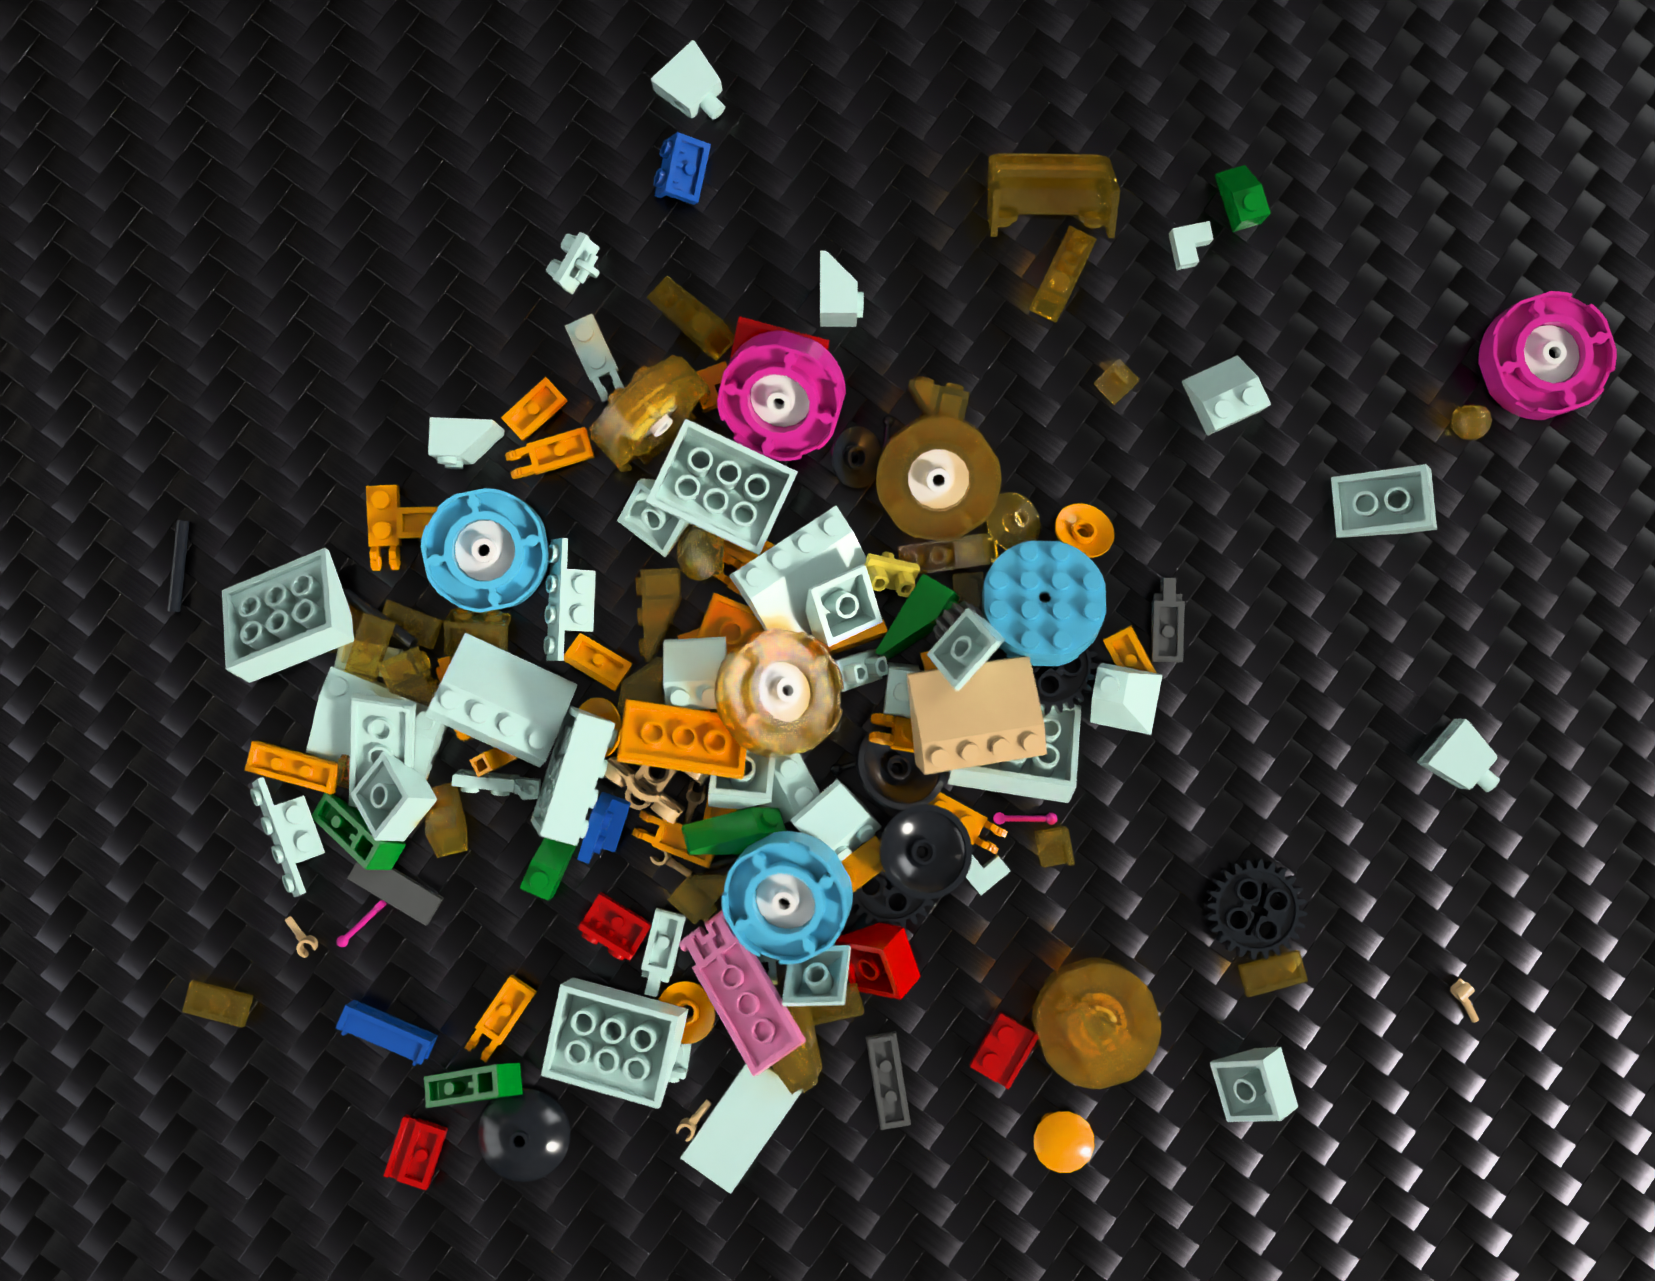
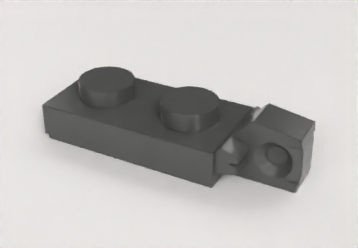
M1160 578V593L1153 594L1151 610V662L1183 663L1185 601H1182V594H1176V578Z

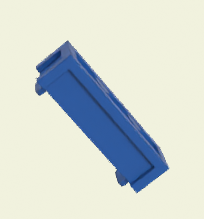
M353 1000L345 1005L336 1029L342 1030L341 1035L353 1034L413 1060V1066L417 1064L422 1065L424 1059L429 1058L438 1037L434 1033L357 1000Z

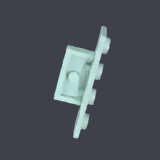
M568 538L552 539L551 544L548 546L550 553L548 561L550 563V575L546 579V591L549 593V604L545 609V622L548 624V631L543 645L544 652L547 654L546 661H564L565 631L593 632L595 571L567 569Z
M264 777L259 778L252 783L253 788L250 789L251 797L256 806L260 805L264 815L261 818L262 827L266 835L271 834L275 846L271 847L273 857L277 864H282L285 875H282L285 889L288 893L292 892L293 897H297L306 893L296 864L324 854L325 851L305 797L301 796L274 806Z

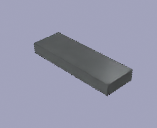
M357 862L347 878L425 926L429 924L444 899L395 868H392V870H365Z
M896 1031L866 1036L880 1129L909 1126L911 1121Z

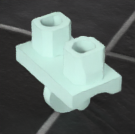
M579 232L578 236L566 234L561 242V249L567 255L563 262L557 259L551 260L546 268V272L565 291L574 294L579 283L583 284L588 275L594 278L598 277L600 272L593 266L598 259L596 254L600 247L582 232Z
M870 649L831 661L834 676L837 678L836 691L844 692L882 679V676L888 674L886 657L878 656L875 653L877 649Z

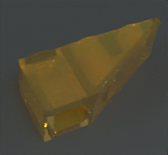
M1069 226L1029 310L1055 323L1057 322L1096 242V238Z
M666 276L647 296V299L714 360L717 361L733 344L735 336L725 322L670 277Z
M976 534L897 547L899 560L919 564L920 572L918 575L989 566L998 558L995 534Z
M678 568L641 570V577H636L637 596L642 595V608L637 609L638 625L644 628V638H639L640 657L645 656V662L647 663L654 662L682 601L681 576Z

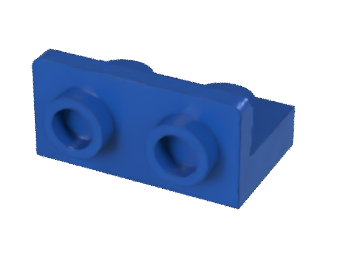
M679 132L665 139L660 150V157H663L661 169L657 170L654 178L655 196L662 198L667 195L693 205L697 204L711 144Z
M605 792L601 793L592 810L588 829L577 860L589 864L593 854H600L602 848L615 852L631 805L629 801Z

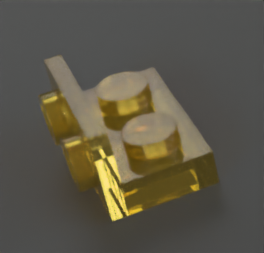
M460 607L450 610L444 620L445 655L454 656L465 633L508 652V625L511 621V614L502 613L499 610L473 612Z

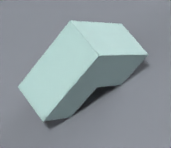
M1210 221L1173 228L1170 231L1169 238L1176 270L1197 265L1199 259L1196 247L1209 245L1213 241Z
M997 854L983 866L972 855L971 866L966 878L982 895L1007 875L1010 870Z

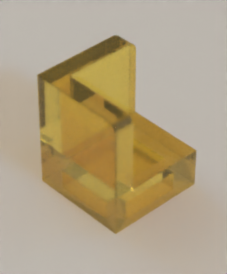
M1060 826L1034 831L1039 861L1042 867L1060 864L1075 865L1067 827Z

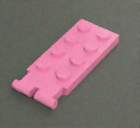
M722 909L705 922L708 934L699 926L680 940L679 946L684 952H690L696 963L692 967L694 973L753 1076H756L805 1043L806 1039L787 1006L782 1005V998L759 958L740 944L726 921Z

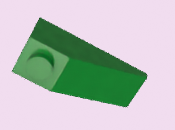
M922 574L875 653L885 656L886 660H890L933 631L934 626L937 624L936 618L942 616L944 610L950 609L953 603L959 605L960 597L953 590Z
M324 793L312 814L313 820L365 870H392L406 846L403 841L374 840L359 810L349 806L347 802L334 794Z
M751 807L685 824L681 828L688 855H741L747 846L774 832L786 831L779 808Z
M520 1063L495 1064L424 1077L426 1108L523 1094Z

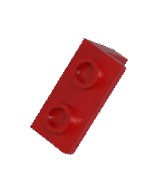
M600 892L577 929L582 931L581 936L593 944L600 942L608 947V953L619 960H624V958L631 960L650 930L652 923Z

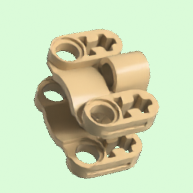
M616 757L608 759L604 775L621 787L627 785L625 799L631 803V808L642 810L653 803L651 809L672 824L678 820L685 810L680 803L664 792L666 786L679 770L666 769L665 776L662 779H657L651 774V766L642 765L636 772L624 762H618ZM682 771L698 782L699 785H703L710 776L708 774ZM633 794L646 802L643 804L637 803L633 799Z

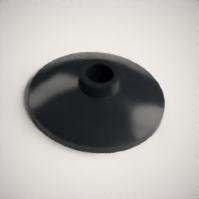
M850 427L842 431L835 439L831 450L832 469L839 481L851 488H862L871 484L877 478L876 470L881 463L882 448L880 442L870 430L864 427Z

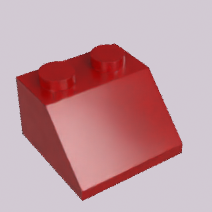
M877 923L839 936L835 941L836 945H850L851 947L848 980L852 990L901 1000L921 977L905 929L902 926Z

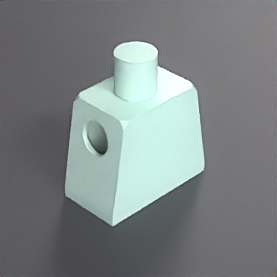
M694 40L651 78L654 91L689 118H694L701 110H704L714 120L725 109V106L717 98L722 91L721 80Z
M888 662L883 714L911 718L906 673L919 672V665Z
M1453 719L1417 761L1424 768L1460 789L1470 790L1477 783L1483 790L1489 792L1496 787L1500 780L1489 770L1497 760L1496 753L1467 719Z

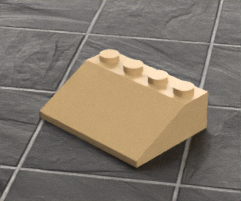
M1017 656L986 661L959 691L952 687L939 669L906 673L915 764L924 774L1047 755L1045 725L1030 657Z

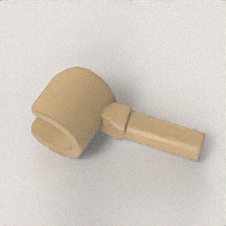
M694 781L689 784L686 795L689 802L682 824H689L691 822L695 808L704 801L707 790L706 785H704L702 792L696 793L692 790Z
M663 851L665 854L663 861L654 856L650 857L655 865L666 864L687 878L692 873L691 870L672 858L671 853Z
M292 916L285 919V922L299 941L296 948L298 955L306 958L309 953L304 948L303 943H309L316 950L318 947L317 938L311 935L306 936Z
M1460 978L1451 986L1450 992L1465 1007L1471 1022L1475 1023L1479 1021V1018L1471 1001L1468 999L1475 990L1468 982H1464Z
M706 1099L695 1114L690 1118L682 1119L676 1129V1134L682 1127H687L691 1132L685 1141H690L697 1130V1123L712 1103Z

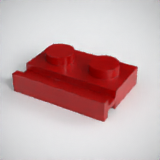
M999 1011L969 1066L1009 1090L1038 1040L1039 1035Z
M406 1114L402 1118L383 1177H392L397 1179L398 1182L427 1190L448 1128L420 1118L415 1119Z

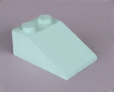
M1427 464L1331 477L1337 538L1437 530L1432 473Z

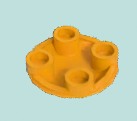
M1070 1111L1047 1113L1042 1117L1041 1122L1036 1128L1034 1150L1039 1161L1048 1169L1058 1173H1071L1082 1168L1090 1160L1094 1150V1134L1089 1123L1078 1114Z

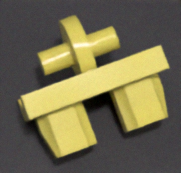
M886 551L881 556L868 553L865 565L873 590L880 592L887 588L896 590L898 596H910L916 586L915 579L920 572L919 564L894 559V554Z

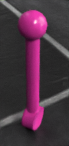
M997 812L993 816V821L996 824H1003L1005 821L1047 822L1053 825L1057 822V816L1054 813L1040 816L1004 815L1001 812Z
M383 900L378 902L345 935H340L337 938V945L339 947L347 946L349 939L377 912L385 907L387 903Z

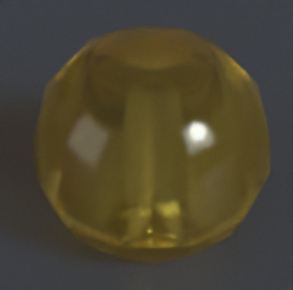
M1484 405L1457 407L1451 418L1452 430L1464 440H1476L1483 437L1489 431L1492 422L1491 413Z

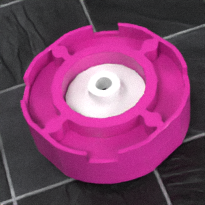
M1549 291L1519 301L1504 310L1491 322L1481 341L1479 365L1488 392L1499 405L1523 418L1545 420L1586 406L1605 390L1603 387L1609 374L1614 371L1616 366L1617 349L1607 319L1593 304L1586 305L1573 298L1571 293Z
M771 331L752 337L735 351L723 373L717 405L721 420L726 421L728 427L734 433L733 439L738 444L771 459L791 461L801 459L803 454L817 448L818 450L821 449L833 436L846 394V387L837 361L817 341L786 331Z

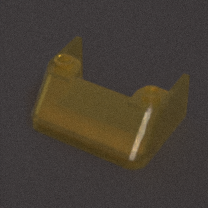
M1007 153L994 154L989 157L988 223L991 237H997L998 227H1008L1011 223L1016 222L1018 214L1078 215V219L1086 227L1099 228L1105 225L1108 238L1115 237L1120 189L1109 158L1093 154Z

